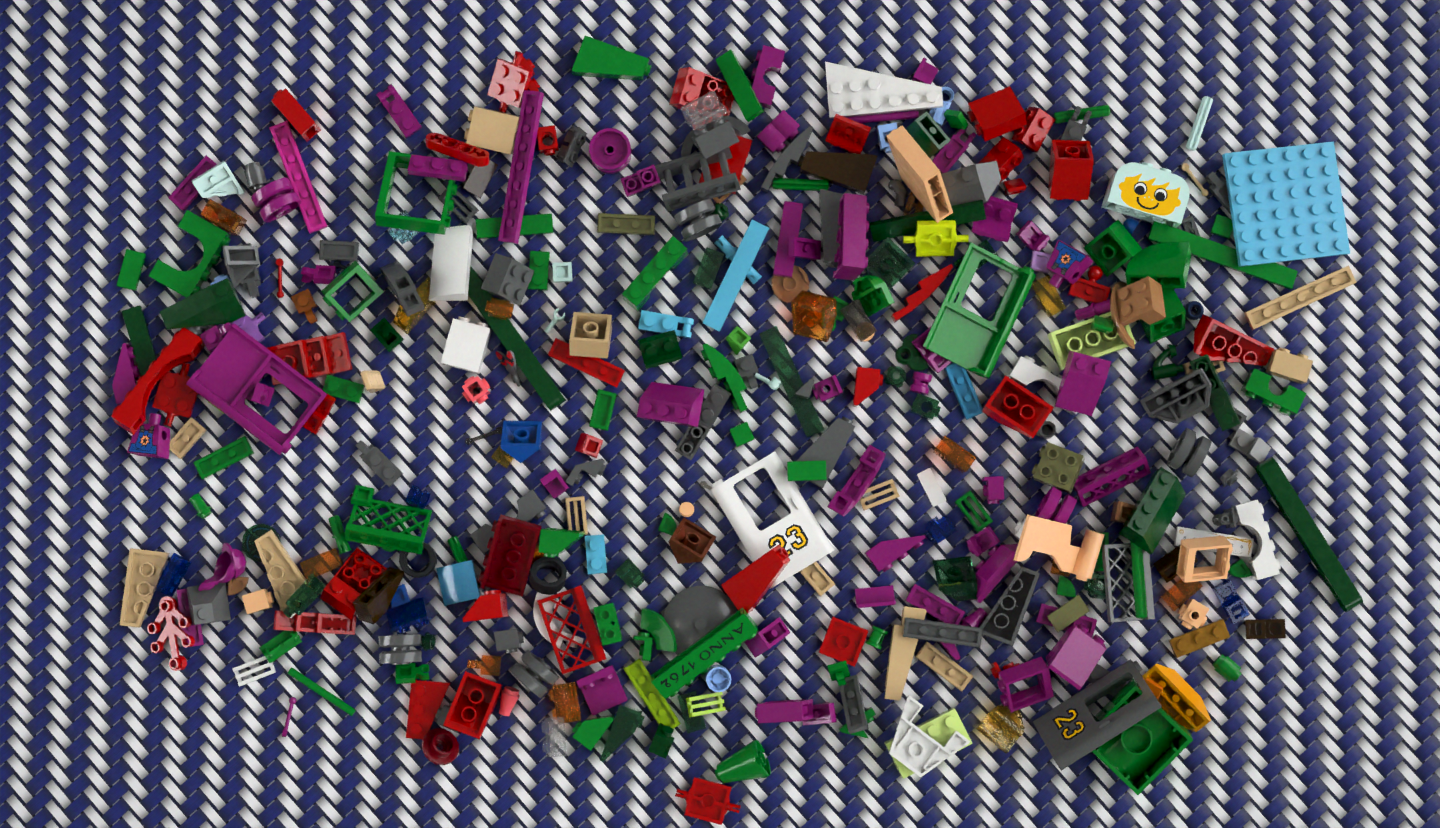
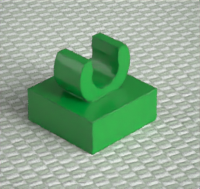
M842 661L827 665L831 680H837L839 686L846 685L845 678L850 677L847 662Z

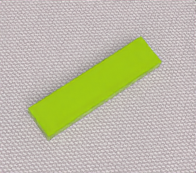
M639 658L625 667L624 671L658 725L661 723L673 729L681 724L666 699L651 683V675Z

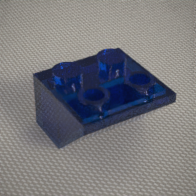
M425 597L386 611L391 633L397 632V635L411 631L410 627L412 626L416 628L429 624L428 620L432 619Z

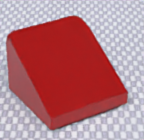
M1021 178L1003 182L1005 195L1007 196L1022 193L1026 190V185Z
M581 433L575 451L597 458L603 440Z

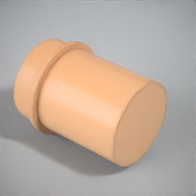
M683 502L679 507V512L683 517H690L694 513V506L690 502Z

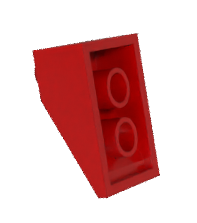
M1005 376L984 406L982 412L998 423L1033 439L1054 407L1008 376Z
M465 671L443 726L480 740L495 708L502 685Z

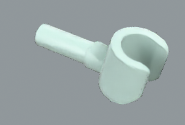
M560 308L554 311V318L544 330L546 333H549L557 322L564 320L565 313L562 317L556 316Z
M758 373L755 374V378L765 382L773 390H777L782 384L775 376L770 381Z

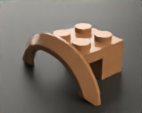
M1149 276L1130 285L1123 281L1114 284L1111 292L1110 310L1115 329L1121 340L1132 349H1135L1134 340L1128 335L1124 326L1139 319L1150 325L1166 318L1162 285Z

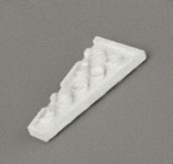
M825 62L830 119H834L836 114L851 117L944 107L942 87Z

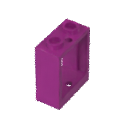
M1042 657L998 672L1000 680L997 683L1002 692L1000 699L1003 706H1007L1010 712L1054 697L1050 671ZM1037 675L1038 685L1010 694L1009 684Z
M813 699L758 703L755 708V717L758 719V723L796 722L814 719Z

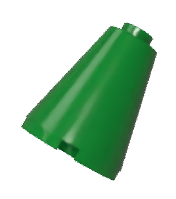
M758 740L752 741L720 762L715 770L717 779L723 783L767 778L771 775L769 760L764 757L763 753L765 750Z

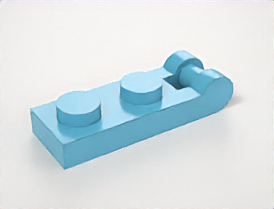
M641 310L638 330L655 333L675 330L676 336L691 338L692 332L690 330L691 325L694 324V319ZM678 323L684 324L683 330H677Z

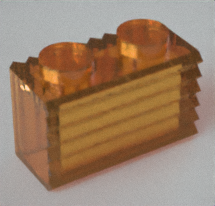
M212 199L208 200L201 212L202 217L235 236H239L247 222L242 216Z
M943 436L933 450V453L939 455L940 458L942 457L943 460L946 459V462L952 464V467L955 466V469L958 468V471L962 473L967 472L976 459L974 455L947 436Z
M576 681L552 685L549 695L550 700L555 703V709H552L553 720H557L558 724L581 721Z

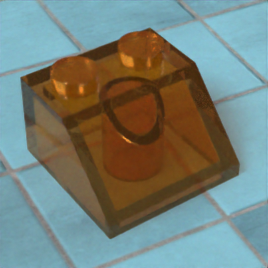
M802 290L791 301L793 334L828 342L837 316L836 299Z

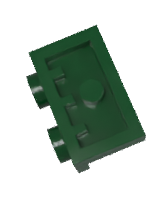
M675 330L638 340L645 368L657 367L661 364L682 359Z

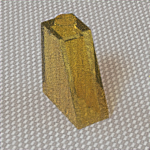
M430 277L416 289L425 309L410 316L405 314L401 305L397 310L393 323L407 335L436 302L429 301Z

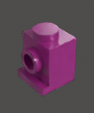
M836 375L813 385L814 389H812L815 399H819L821 403L843 393ZM829 386L830 391L827 393L824 392L823 387Z
M1004 476L983 477L982 482H986V485H983V496L987 497L988 504H999V500H1004Z

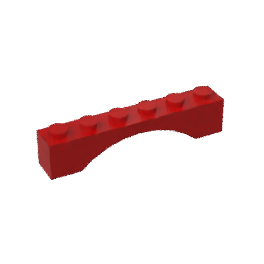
M186 328L177 331L170 344L162 349L158 359L150 364L146 374L138 379L134 389L128 391L121 405L115 407L111 416L114 422L134 435L146 420L147 401L156 383L173 368L193 361L205 346L202 338Z

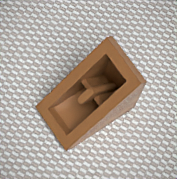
M1121 501L1114 502L1110 521L1125 523L1135 505Z

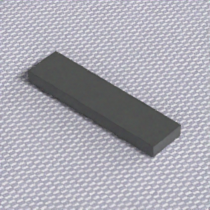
M905 617L903 637L980 648L983 628Z

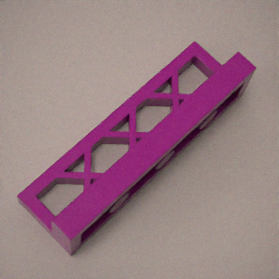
M1137 446L1079 475L1073 489L1076 491L1082 507L1150 474L1151 471L1146 456ZM1143 465V470L1135 472L1137 467ZM1126 474L1125 479L1117 481L1121 475ZM1110 483L1107 488L1101 489L1103 484ZM1091 491V496L1084 499L1083 494Z

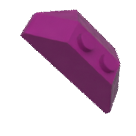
M1003 544L998 547L994 545L987 553L989 557L985 561L981 560L975 566L974 586L975 601L977 603H981L1018 562L1014 560L1018 544Z

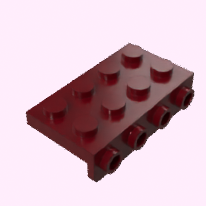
M502 514L498 521L494 520L491 530L494 532L493 538L490 537L487 545L490 552L489 555H485L483 565L486 566L485 571H481L478 580L481 583L480 589L484 590L485 586L523 597L542 526Z

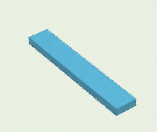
M751 220L704 318L703 324L717 331L721 330L768 233L769 227Z

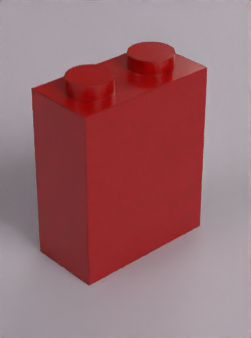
M1010 86L968 103L969 111L967 116L969 121L974 122L977 135H981L985 142L1027 125L1026 113Z
M286 88L277 91L273 95L271 100L306 142L321 131L316 122Z

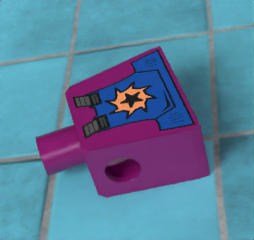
M1058 240L1046 267L1054 274L1049 284L1057 289L1064 280L1073 285L1091 266L1093 261L1088 255Z
M150 413L148 424L143 423L137 432L132 435L127 453L137 456L169 459L170 429L160 425L161 415Z

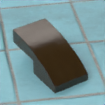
M1285 619L1245 620L1246 639L1286 638Z

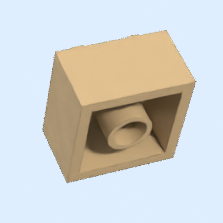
M574 312L569 339L570 356L608 358L612 334V315Z

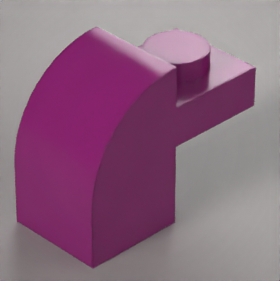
M257 382L246 399L269 407L275 388Z

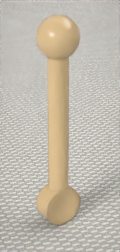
M1184 163L1181 169L1188 173L1201 190L1202 196H1207L1209 194L1208 190L1203 188L1189 170V165Z

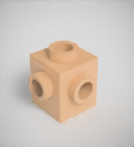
M1188 599L1186 605L1182 604L1180 607L1178 619L1182 621L1181 625L1189 630L1192 628L1198 629L1199 626L1202 627L1205 624L1209 608L1194 599Z

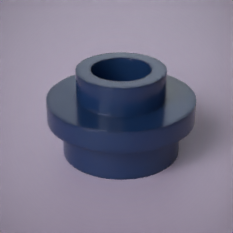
M1191 301L1185 306L1188 319L1197 320L1202 317L1204 308L1201 303ZM1192 307L1196 308V314L1191 313Z

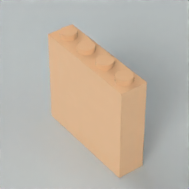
M903 125L892 130L886 137L901 179L937 223L953 213L940 170Z

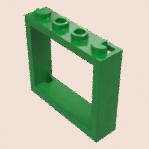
M389 151L375 213L376 226L445 235L446 228H450L451 223L449 212H453L454 209L452 197L457 194L456 180L448 181L440 221L387 214L396 168L408 169L411 154Z

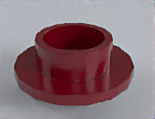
M435 728L424 736L422 751L430 762L436 765H447L456 759L459 752V743L450 731Z

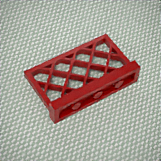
M581 585L537 601L562 674L607 659ZM572 593L574 599L571 608L561 604L563 596ZM547 601L556 603L553 614L546 612L542 603ZM559 605L569 610L565 620L554 616ZM574 605H576L577 611L573 610ZM571 611L580 616L577 626L567 622ZM546 614L549 615V616H551L549 622H548V619H547ZM553 618L563 622L559 633L551 630L550 623ZM581 622H582V625H583L584 630L581 629V628H579ZM565 624L576 628L571 639L561 634ZM577 630L586 634L587 638L583 645L573 640ZM553 633L557 634L556 639H554ZM559 636L570 641L565 651L557 648L556 642ZM587 641L589 643L590 648L585 646ZM572 642L582 647L578 657L567 653ZM584 648L592 651L593 660L586 662L579 658ZM559 651L564 653L562 658L560 657ZM565 655L576 659L573 667L564 668L562 661ZM578 660L583 662L582 664L576 665Z

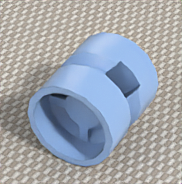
M713 665L706 672L705 680L711 690L723 692L731 684V675L724 666Z

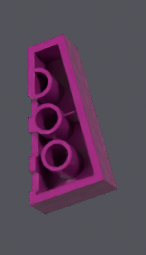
M844 193L840 199L838 225L841 228L838 229L836 242L839 243L834 258V262H838L837 270L833 271V278L854 281L867 268L868 257H865L869 243L868 239H866L869 221H866V215L869 212V203H867V196Z

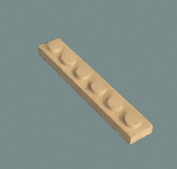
M1348 265L1249 310L1244 315L1251 330H1254L1357 282Z

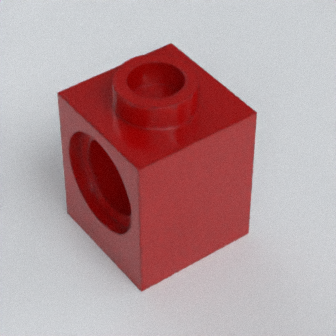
M555 125L538 127L537 139L540 154L544 153L545 156L554 155L556 151H559ZM546 137H550L553 139V142L547 146L543 144V140Z

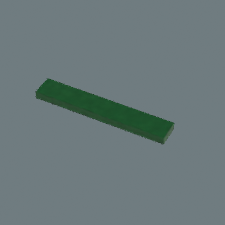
M983 200L951 206L953 213L943 220H955L956 225L984 220L986 215ZM928 211L869 223L873 242L915 234L917 221L935 220Z

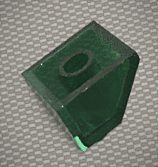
M971 556L933 560L939 591L956 601L977 599V580Z

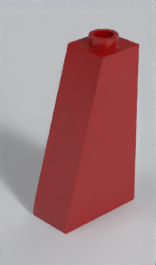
M780 544L721 585L738 610L743 607L747 613L753 611L790 562L788 552Z

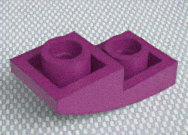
M655 165L636 171L637 173L620 179L626 197L633 196L661 183Z

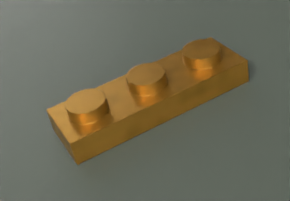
M1220 619L1169 639V643L1175 658L1227 639L1230 635L1224 620Z

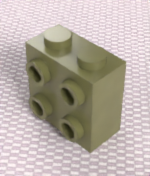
M1047 442V445L1041 448L1039 464L1036 463L1032 470L1033 478L1035 481L1051 487L1054 486L1063 492L1071 494L1085 458L1081 454Z

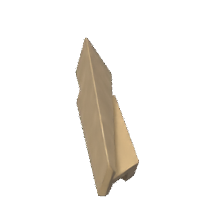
M903 606L901 625L893 624L884 699L901 700L918 642L916 638L903 637L905 617L924 620L927 612L926 609Z

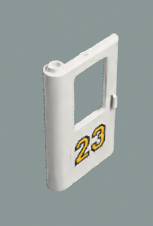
M776 452L764 457L723 482L720 479L712 484L711 492L753 562L779 544L788 552L790 562L770 589L834 551L833 546L795 483L788 481L787 470ZM764 468L790 509V514L761 531L755 525L733 487L734 484Z

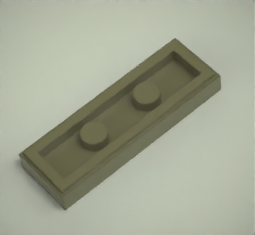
M598 213L597 233L654 236L655 216Z

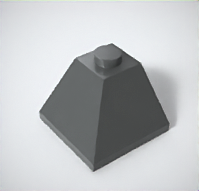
M219 583L210 590L202 591L198 590L199 586L186 587L192 626L231 620L226 583Z

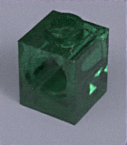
M917 393L910 413L932 420L933 417L937 418L941 407L938 406L939 401ZM922 403H929L931 411L928 413L922 411Z
M629 558L615 571L630 588L633 586L638 588L645 581L643 579L645 575Z

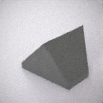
M257 246L222 247L225 266L234 289L260 264Z

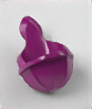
M224 543L222 545V554L217 559L214 575L201 583L198 590H210L219 583H226L231 579L235 580L245 571L246 559L244 554L237 549H232L229 543Z

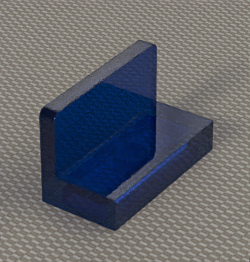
M173 553L161 574L156 590L173 597L191 562Z

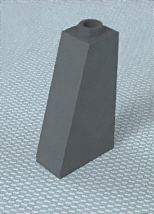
M820 189L819 208L823 262L827 263L826 266L837 268L838 262H834V258L839 243L836 242L838 229L841 228L838 225L839 202L844 194Z
M842 417V419L837 418L797 461L826 460V477L828 480L855 428L852 425L853 421L846 417ZM813 480L809 482L823 488L827 480Z

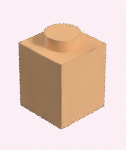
M267 589L242 595L247 614H253L273 607V595Z

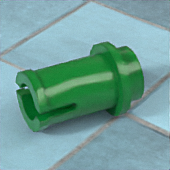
M197 493L189 499V502L198 512V517L204 519L212 513L211 507L206 505L200 494Z

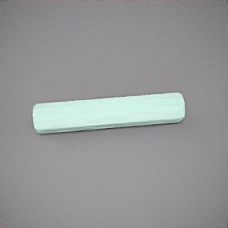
M1204 96L1202 98L1186 148L1195 151L1197 149L1213 102L1211 97Z

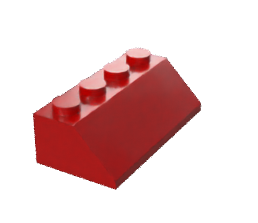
M501 590L484 591L485 595L480 596L463 617V622L509 617L506 594L501 593Z

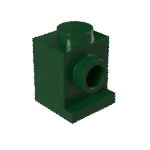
M660 723L648 751L666 759L675 739L671 737L674 729Z

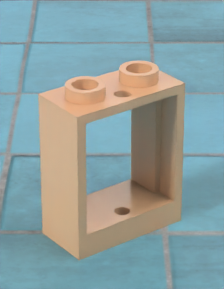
M1224 536L1182 539L1176 574L1184 583L1227 579L1228 571L1230 570V555L1233 551L1232 544ZM1217 549L1215 566L1194 568L1197 550Z

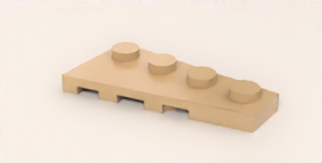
M272 529L254 541L267 571L269 582H271L275 598L279 603L280 611H289L315 594Z
M130 548L119 625L141 627L170 553Z

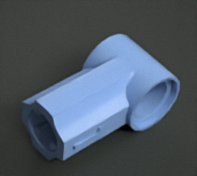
M942 87V93L948 94L950 98L948 101H943L944 107L931 108L929 113L940 127H942L945 120L944 113L947 109L949 110L954 99V92L949 87Z

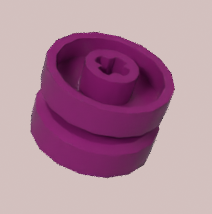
M606 128L598 131L592 137L589 143V154L593 165L599 171L605 174H615L628 166L631 160V145L623 132L615 128ZM608 149L611 151L612 149H614L612 153H608L606 150Z
M281 178L270 182L252 195L251 199L257 208H262L259 213L264 222L277 220L289 214L301 204L297 193L291 192L293 186L288 178Z
M1052 486L1040 502L1035 516L1066 524L1076 505L1077 499L1067 494L1060 501L1062 491Z

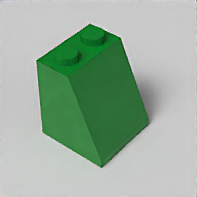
M1162 288L1166 318L1150 325L1139 319L1150 344L1185 329L1186 310L1173 288Z

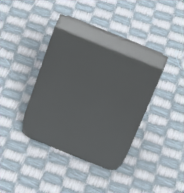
M811 378L795 393V396L806 399L810 398L814 379Z

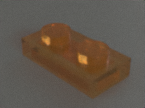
M1180 579L1160 597L1172 611H1175L1203 586L1199 581L1184 583Z

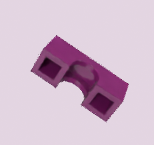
M763 45L762 50L757 52L756 61L759 63L757 68H753L751 79L754 80L752 89L761 106L771 109L776 87L766 84L763 77L770 71L780 73L785 51Z

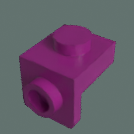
M1029 220L1016 233L1022 242L1033 251L1044 249L1050 240L1048 235L1043 234Z
M988 526L970 537L966 542L969 551L978 557L1000 541L991 527Z

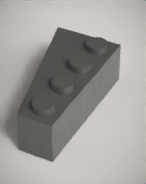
M1025 567L1020 568L980 626V628H983L982 635L1010 646L1014 645L1040 573Z

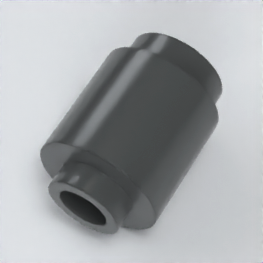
M260 162L245 165L246 170H244L249 189H253L256 192L268 184Z

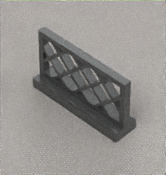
M1130 543L1102 545L1108 623L1155 619L1150 554L1144 550L1143 563L1147 618L1138 619L1129 612L1133 604L1135 605L1134 597L1132 598L1127 593L1129 588L1133 586V577L1131 579L1125 573L1130 566L1132 567L1131 558L1129 559L1124 554L1126 549L1131 547ZM1113 548L1118 553L1114 560L1109 557L1108 549ZM1120 557L1127 562L1123 569L1116 564ZM1113 567L1119 572L1115 580L1110 576V571ZM1122 576L1129 582L1124 589L1118 584ZM1114 587L1121 592L1117 599L1112 596ZM1123 596L1130 600L1126 608L1119 603ZM1116 606L1123 611L1119 618H1114L1113 610Z

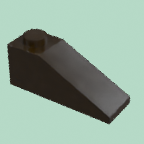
M389 567L353 602L360 621L375 624L386 613L404 576V571Z

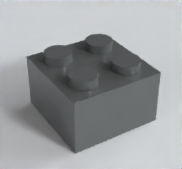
M495 253L481 289L503 301L520 306L534 270L513 258Z

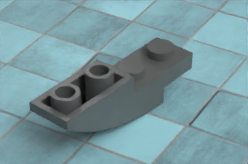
M398 261L380 267V271L393 295H396L407 316L425 309L412 279Z
M717 384L713 385L702 404L698 427H688L675 449L676 452L689 460L693 459L730 397V392Z

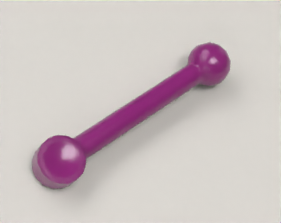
M295 697L289 699L290 706L282 737H286L288 733L293 706L296 703Z

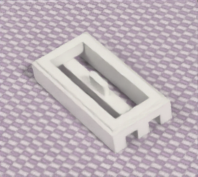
M263 656L232 668L238 681V686H243L276 673L273 662H268L241 674L239 673L241 669L267 660ZM267 667H270L271 669L270 671H267L265 673L242 681V677L255 673Z

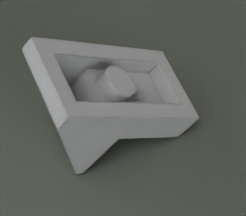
M1239 428L1228 446L1259 464L1264 461L1271 449L1260 437L1255 438Z

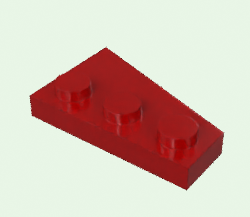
M416 680V683H411L406 738L423 739L430 731L437 711L451 683Z

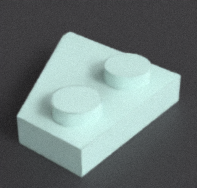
M222 161L191 181L202 198L245 193L225 161Z

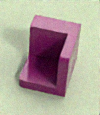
M923 58L912 81L931 85L938 72V68L927 63V59Z
M556 469L540 479L554 499L570 489Z

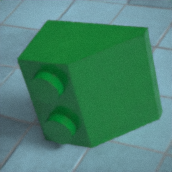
M1119 220L1083 247L1107 277L1142 250Z
M543 528L540 532L539 552L544 553L545 557L558 556V554L565 552L585 535V531Z
M615 716L585 719L583 723L579 721L572 730L575 733L572 737L591 751L613 722Z

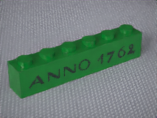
M742 607L651 675V683L665 699L669 696H675L681 687L690 685L700 673L705 674L711 665L715 662H721L727 653L736 651L746 639H752L757 634V624Z

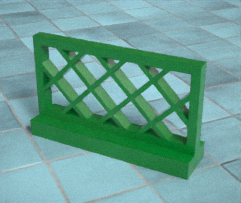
M372 499L370 508L363 512L358 508L359 505L353 506L349 522L345 528L346 541L422 555L432 510ZM382 507L386 508L389 512L380 515L377 509ZM403 511L406 512L407 516L399 519L395 513ZM373 512L377 518L368 521L365 516ZM392 515L396 521L387 525L384 519ZM425 515L426 519L418 523L415 516ZM360 518L365 522L363 525L353 524L354 521ZM411 519L415 525L406 528L403 523ZM381 522L384 527L377 529L373 528L372 525ZM399 525L403 530L398 533L393 532L391 529ZM419 529L422 534L419 537L411 535L410 532Z

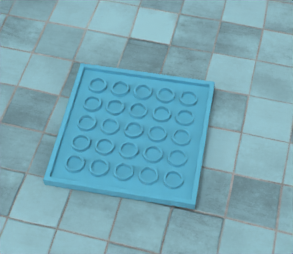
M1334 141L1232 152L1222 155L1238 267L1350 254Z

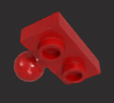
M1091 266L1087 271L1089 280L1079 278L1073 285L1071 284L1068 292L1070 296L1096 304L1107 300L1111 288L1096 283L1102 277L1103 272L1099 266Z

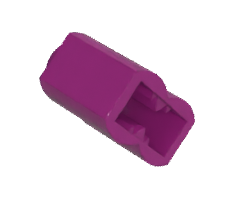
M783 110L759 133L757 139L772 154L775 152L780 153L786 147L785 142L789 138L793 140L799 134L798 129L800 125Z

